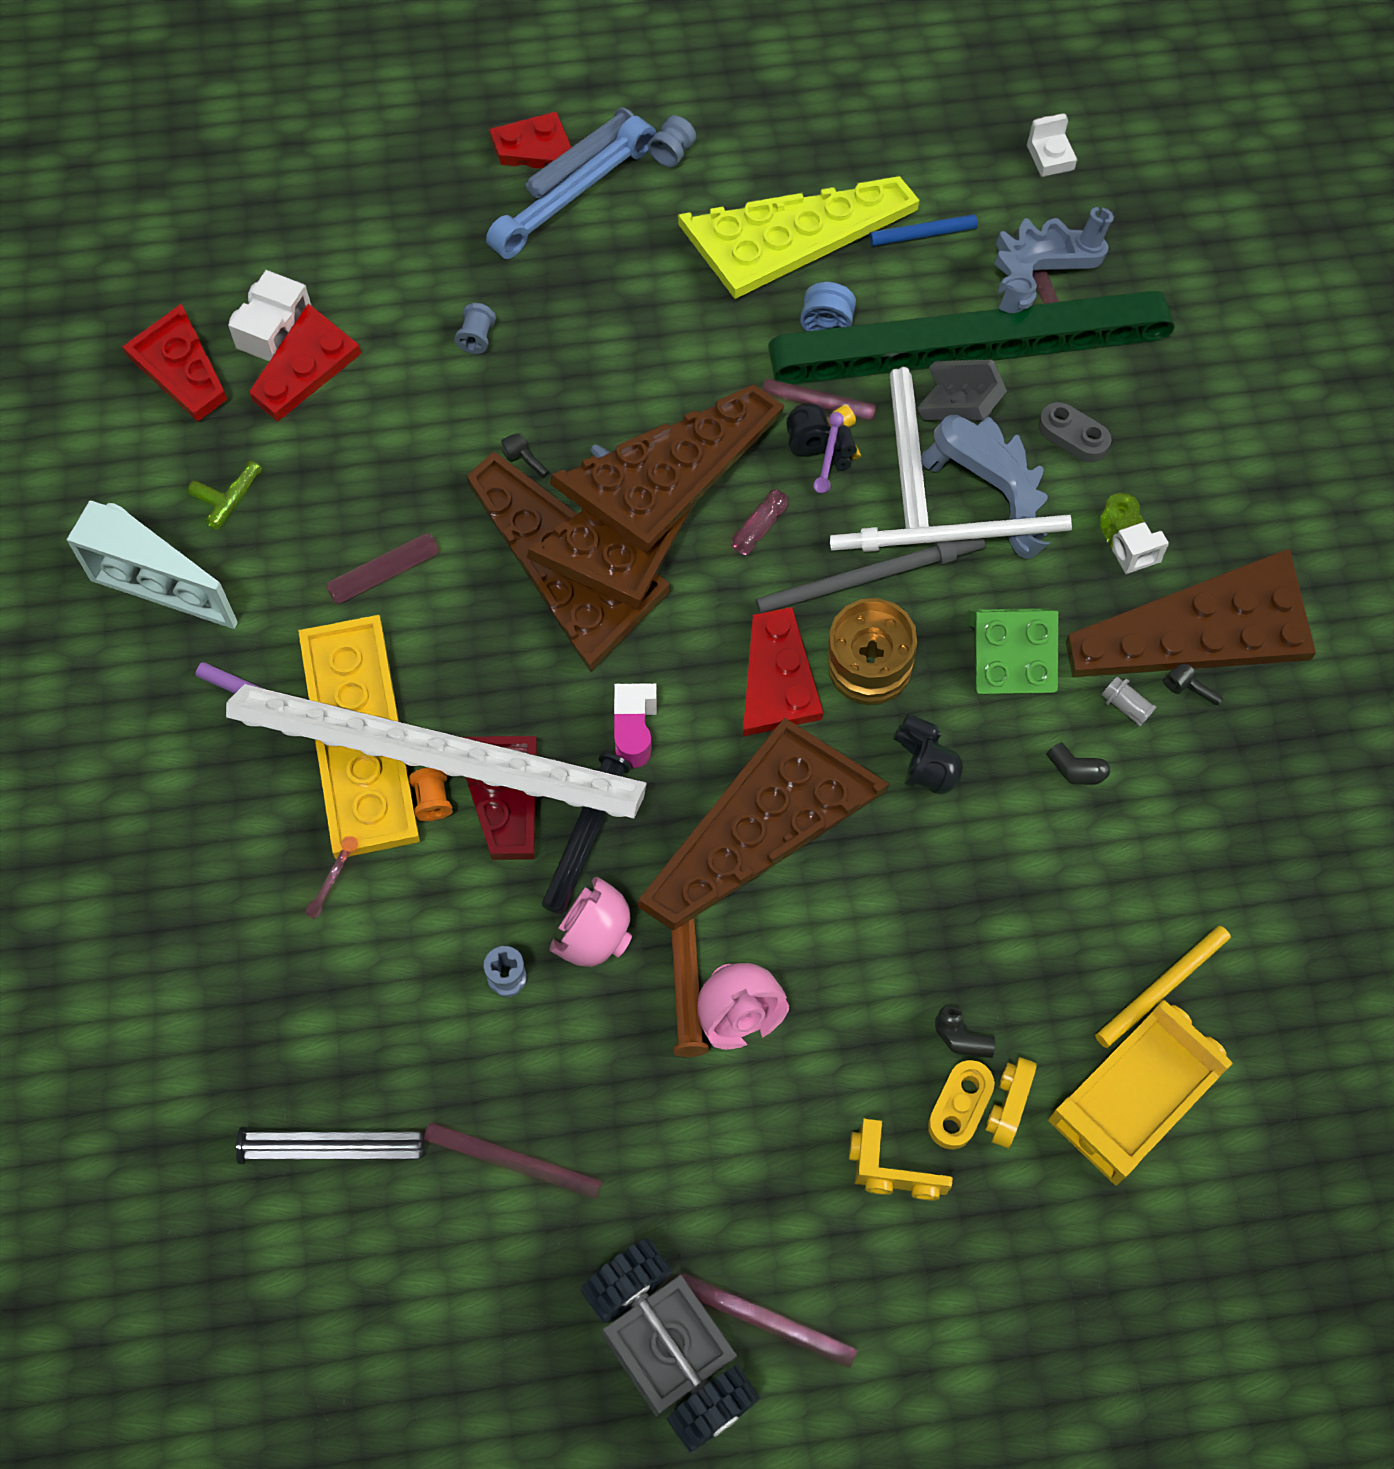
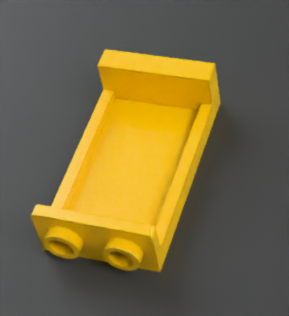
M1162 1000L1126 1040L1054 1111L1048 1121L1117 1186L1232 1065V1062L1226 1057L1227 1053L1220 1043L1211 1037L1203 1036L1192 1026V1021L1185 1011Z

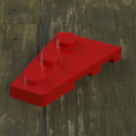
M792 607L753 615L743 737L775 730L783 718L788 719L795 725L815 722L823 718V710Z

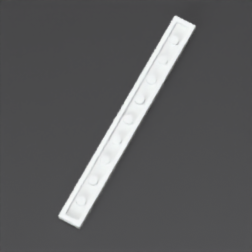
M246 684L226 703V717L242 721L249 726L268 727L280 730L289 736H304L320 740L329 746H344L360 750L370 756H385L401 760L410 766L421 765L441 770L450 776H465L481 780L491 786H506L522 790L531 796H546L565 801L571 806H586L606 811L608 814L616 817L627 816L634 818L645 795V782Z

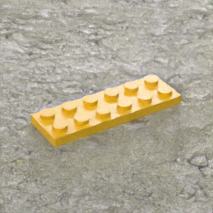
M380 615L298 630L309 700L399 722ZM315 739L332 852L335 859L420 842L407 764L401 760L385 756L366 755L360 750L344 746H329Z

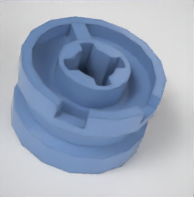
M821 282L810 286L805 292L804 307L802 308L800 318L803 329L814 331L852 326L856 298L847 287L838 283Z

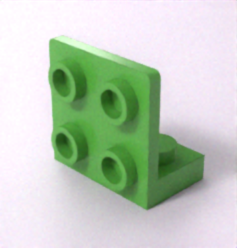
M1049 608L968 610V626L975 628V691L978 694L1055 693L1058 690L1057 610Z

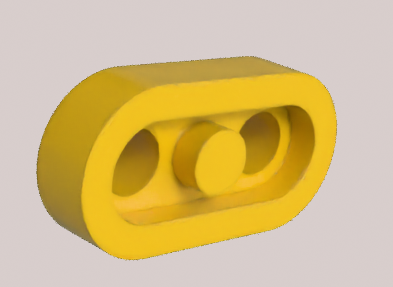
M1018 1057L1015 1065L1007 1062L999 1083V1088L1006 1091L1002 1105H993L985 1127L986 1131L992 1133L991 1143L1007 1149L1010 1148L1023 1113L1037 1063Z
M967 1060L957 1064L951 1071L928 1121L929 1134L939 1146L945 1149H959L965 1146L973 1136L994 1090L993 1075L984 1064L978 1061ZM967 1080L972 1081L977 1087V1092L973 1094L966 1093L962 1089L961 1083ZM946 1120L954 1121L958 1125V1132L954 1134L946 1132L943 1128V1122Z

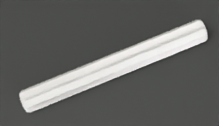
M901 367L891 371L890 385L906 529L929 527L912 374L908 368Z

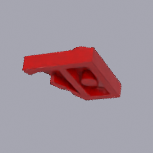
M557 112L489 129L490 140L500 165H526L530 168L543 169L546 163L550 164L571 149Z

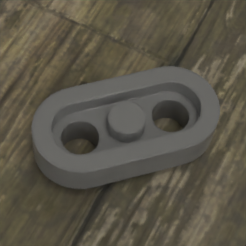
M1051 403L1042 410L1038 429L1044 438L1085 462H1097L1107 455L1112 439L1110 432L1105 426L1066 403ZM1088 436H1092L1096 440H1092L1088 438Z

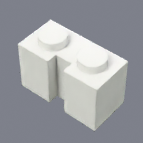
M266 270L259 281L251 286L248 293L249 304L243 303L240 309L234 311L231 315L228 326L236 348L270 361L307 304L311 305L306 286Z

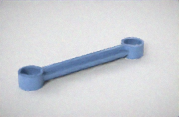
M639 116L629 118L621 126L614 142L515 218L509 215L498 218L488 230L486 236L487 245L504 259L516 256L524 247L528 234L629 156L639 159L649 152L648 143L656 134L655 128Z

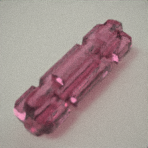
M773 489L764 498L766 502L758 505L744 522V528H740L732 537L731 546L734 550L742 555H747L756 546L754 542L760 541L777 520L776 515H781L787 508L789 498L785 493L778 489Z

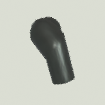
M1063 742L1052 747L1046 754L1071 784L1096 785L1102 783L1110 775V766L1107 761L1102 758H1075Z
M946 1006L939 1011L938 1017L935 1019L936 1032L953 1053L993 1058L995 1036L970 1033L962 1022V1012L956 1007Z

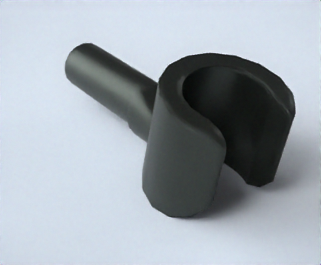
M515 433L501 440L503 444L501 449L508 461L521 456L523 461L542 478L549 474V471L529 451L528 445L521 434Z
M1188 664L1178 665L1163 680L1164 685L1175 694H1180L1188 687L1217 706L1223 699L1222 696L1201 684L1196 679L1194 669Z

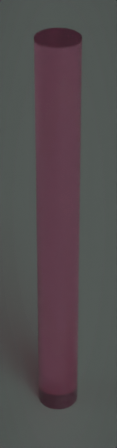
M430 1122L425 1132L424 1140L594 1199L598 1198L603 1181Z
M681 1272L680 1275L700 1302L851 1368L857 1352L856 1349Z

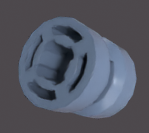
M672 115L662 125L661 132L656 133L649 141V152L661 165L671 168L675 167L684 156V151L689 150L695 142L696 132L687 120L680 116Z

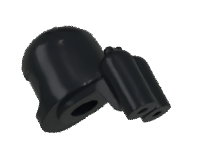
M804 403L796 406L791 410L786 421L787 431L790 434V450L799 456H813L822 452L825 453L831 428L826 411L814 403ZM844 424L838 428L831 460L838 471H844L850 467L849 457L853 456L857 451L851 430Z
M909 713L906 715L902 725L898 726L893 740L901 743L905 749L913 754L904 784L911 787L914 784H919L935 794H946L957 785L961 778L963 770L961 758L953 750L938 744L941 732L935 724Z

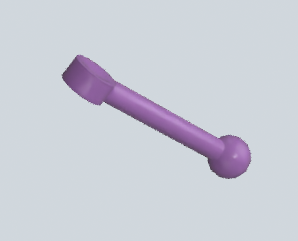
M834 412L829 416L831 428L821 475L814 482V489L819 493H826L831 487L828 474L838 428L844 422V417L839 412Z

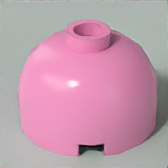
M594 877L591 880L595 888L592 892L585 887L560 924V930H567L561 943L553 939L549 951L578 966L593 967L602 964L612 954L620 957L632 938V935L626 932L631 918L629 905L620 892L599 877Z
M752 963L725 964L718 967L702 987L698 995L697 1015L710 1043L716 1048L727 1050L748 1045L741 1037L759 1029L762 1038L770 1034L784 1020L789 1011V1004L785 999L787 997L782 987L768 970Z

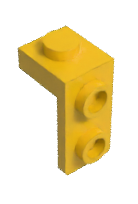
M863 1119L859 1133H851L849 1160L857 1161L855 1184L866 1185L865 1190L867 1192L888 1195L893 1194V1189L912 1191L911 1196L916 1199L939 1200L940 1195H947L952 1188V1177L879 1168L882 1121Z

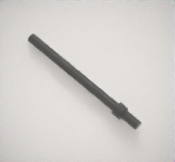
M984 538L934 542L933 547L756 598V606L759 613H765L935 562L943 565L956 561L959 555L985 548Z

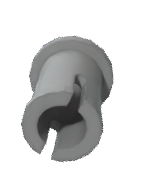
M1117 676L1102 693V696L1107 700L1105 704L1107 706L1113 704L1140 727L1157 707L1127 685L1130 682L1127 678L1123 681Z

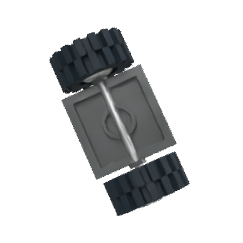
M648 1238L640 1241L636 1246L634 1244L629 1247L625 1253H620L612 1262L605 1264L599 1272L594 1273L589 1278L590 1280L583 1284L580 1291L602 1324L628 1311L604 1328L601 1335L656 1417L689 1393L691 1394L689 1400L682 1403L666 1419L690 1454L734 1424L761 1397L738 1364L720 1374L711 1383L707 1382L709 1378L734 1361L737 1355L681 1275L649 1297L648 1294L656 1290L657 1286L662 1284L672 1274L673 1270L652 1240Z

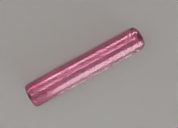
M425 533L326 584L328 593L335 603H341L436 555L439 552L437 543L430 533Z

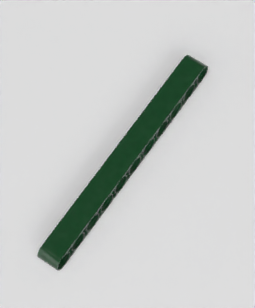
M1147 291L1036 304L1017 313H1007L1001 309L789 333L773 338L768 344V350L775 381L781 385H795L891 373L893 369H900L901 367H906L909 371L929 369L934 361H996L1155 342L1172 334L1175 324L1165 294L1160 291Z

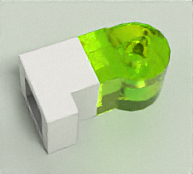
M1115 493L1106 501L1105 510L1100 519V527L1125 574L1160 563L1169 544L1163 532L1159 531L1153 534L1150 532L1142 516L1139 514L1140 504L1134 496L1127 493Z

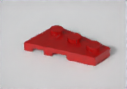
M182 303L122 346L126 356L197 422L227 400L219 379L202 348Z
M308 303L250 389L251 399L278 422L361 355L360 346Z

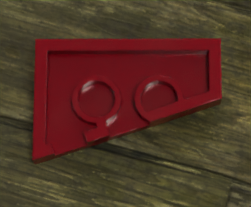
M536 736L462 737L537 756ZM465 777L491 859H535L536 796L528 795L522 790L506 786H491L481 780Z

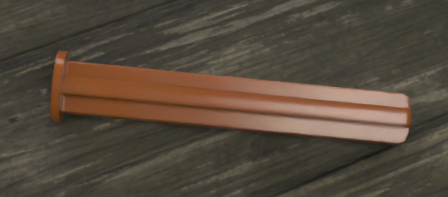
M693 918L676 930H671L678 1045L673 1047V1054L680 1057H696L709 1052L708 1044L703 1043L702 1027L697 1015L699 979L695 920Z

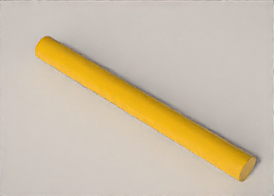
M1217 926L1095 1034L1097 1041L1103 1047L1109 1048L1231 938L1229 932L1224 927Z

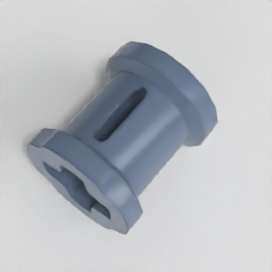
M480 303L465 305L462 312L464 323L462 329L457 331L454 340L456 345L463 351L481 354L488 347L489 343L486 337L489 327H492L496 321V314L488 306Z
M510 946L494 948L487 954L484 960V971L490 989L501 997L517 995L526 985L527 980L522 955ZM510 966L509 977L501 978L502 967Z

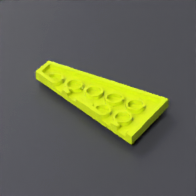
M898 176L857 183L855 189L836 192L835 188L822 189L821 195L803 198L802 193L747 202L745 208L725 211L724 207L710 209V214L692 217L691 212L678 214V225L734 299L868 235L869 232L876 231L917 211L920 200L901 177Z

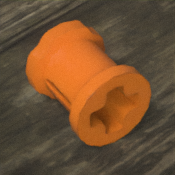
M428 767L416 770L409 776L410 786L415 788L418 806L415 807L414 813L417 820L435 821L444 819L452 814V805L446 799L444 783L447 781V774L443 771Z

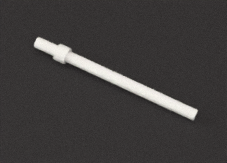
M1071 515L885 531H878V527L862 528L861 533L830 535L831 551L862 548L863 552L879 551V547L1072 531Z

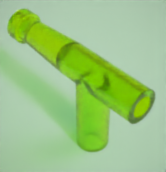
M250 460L246 464V469L225 494L196 480L191 482L188 494L215 506L205 520L210 527L216 530L220 529L247 491L255 476L260 474L262 468L256 462Z

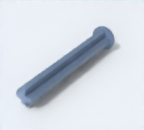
M626 108L616 110L611 120L530 177L526 183L527 191L534 198H540L614 142L621 126L634 115Z

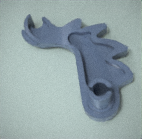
M1102 207L1097 217L1099 208H1092L1084 230H1069L1058 218H1053L1046 221L1041 231H1039L1029 219L1025 218L1018 229L1015 239L1004 231L1000 232L996 242L999 252L994 264L1008 277L1002 280L998 289L999 293L1005 290L999 309L1007 313H1017L1033 304L1036 298L1037 287L1032 276L1034 270L1099 267L1103 263L1109 249L1104 237L1114 219L1113 214L1108 209Z
M959 415L946 416L934 430L935 442L921 455V461L925 468L929 470L938 461L932 468V472H938L952 458L1004 493L1010 503L1011 513L1009 520L1036 518L1035 512L1048 499L1046 493L1036 490L1044 469L1042 466H1037L1033 470L1027 469L1025 449L1020 437L1015 435L1005 444L998 425L990 417H986L981 423L976 425ZM1047 533L1008 536L1014 551L1025 559L1034 558L1050 544V542L1040 541Z

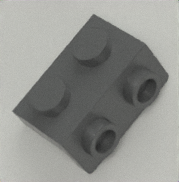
M993 360L934 361L929 369L937 385L917 409L923 420L942 421L946 416L959 415L967 420L976 422L984 420L991 414L992 409L1007 390Z

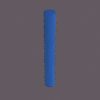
M975 214L873 231L869 232V241L871 247L977 229V217Z

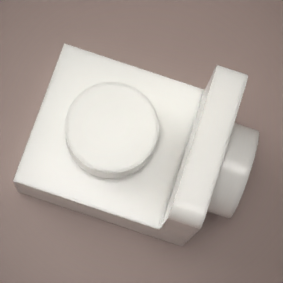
M1066 114L1045 116L1032 122L1027 147L1041 177L1075 169L1077 158L1065 135L1068 123Z

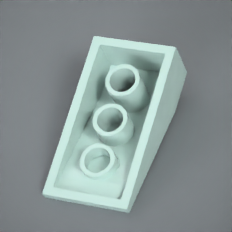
M91 500L89 501L68 536L67 541L90 581L235 629L238 621L220 582L128 514L122 507L113 503L103 505Z

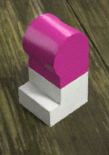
M615 684V752L617 756L626 760L631 765V768L643 766L651 757V734L645 725V715H657L656 684Z

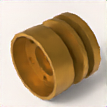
M880 598L857 600L845 606L833 620L829 632L828 650L829 677L837 691L847 699L864 705L883 704L899 696L908 686L917 647L916 627L908 613L894 602ZM867 657L875 658V663L866 662Z

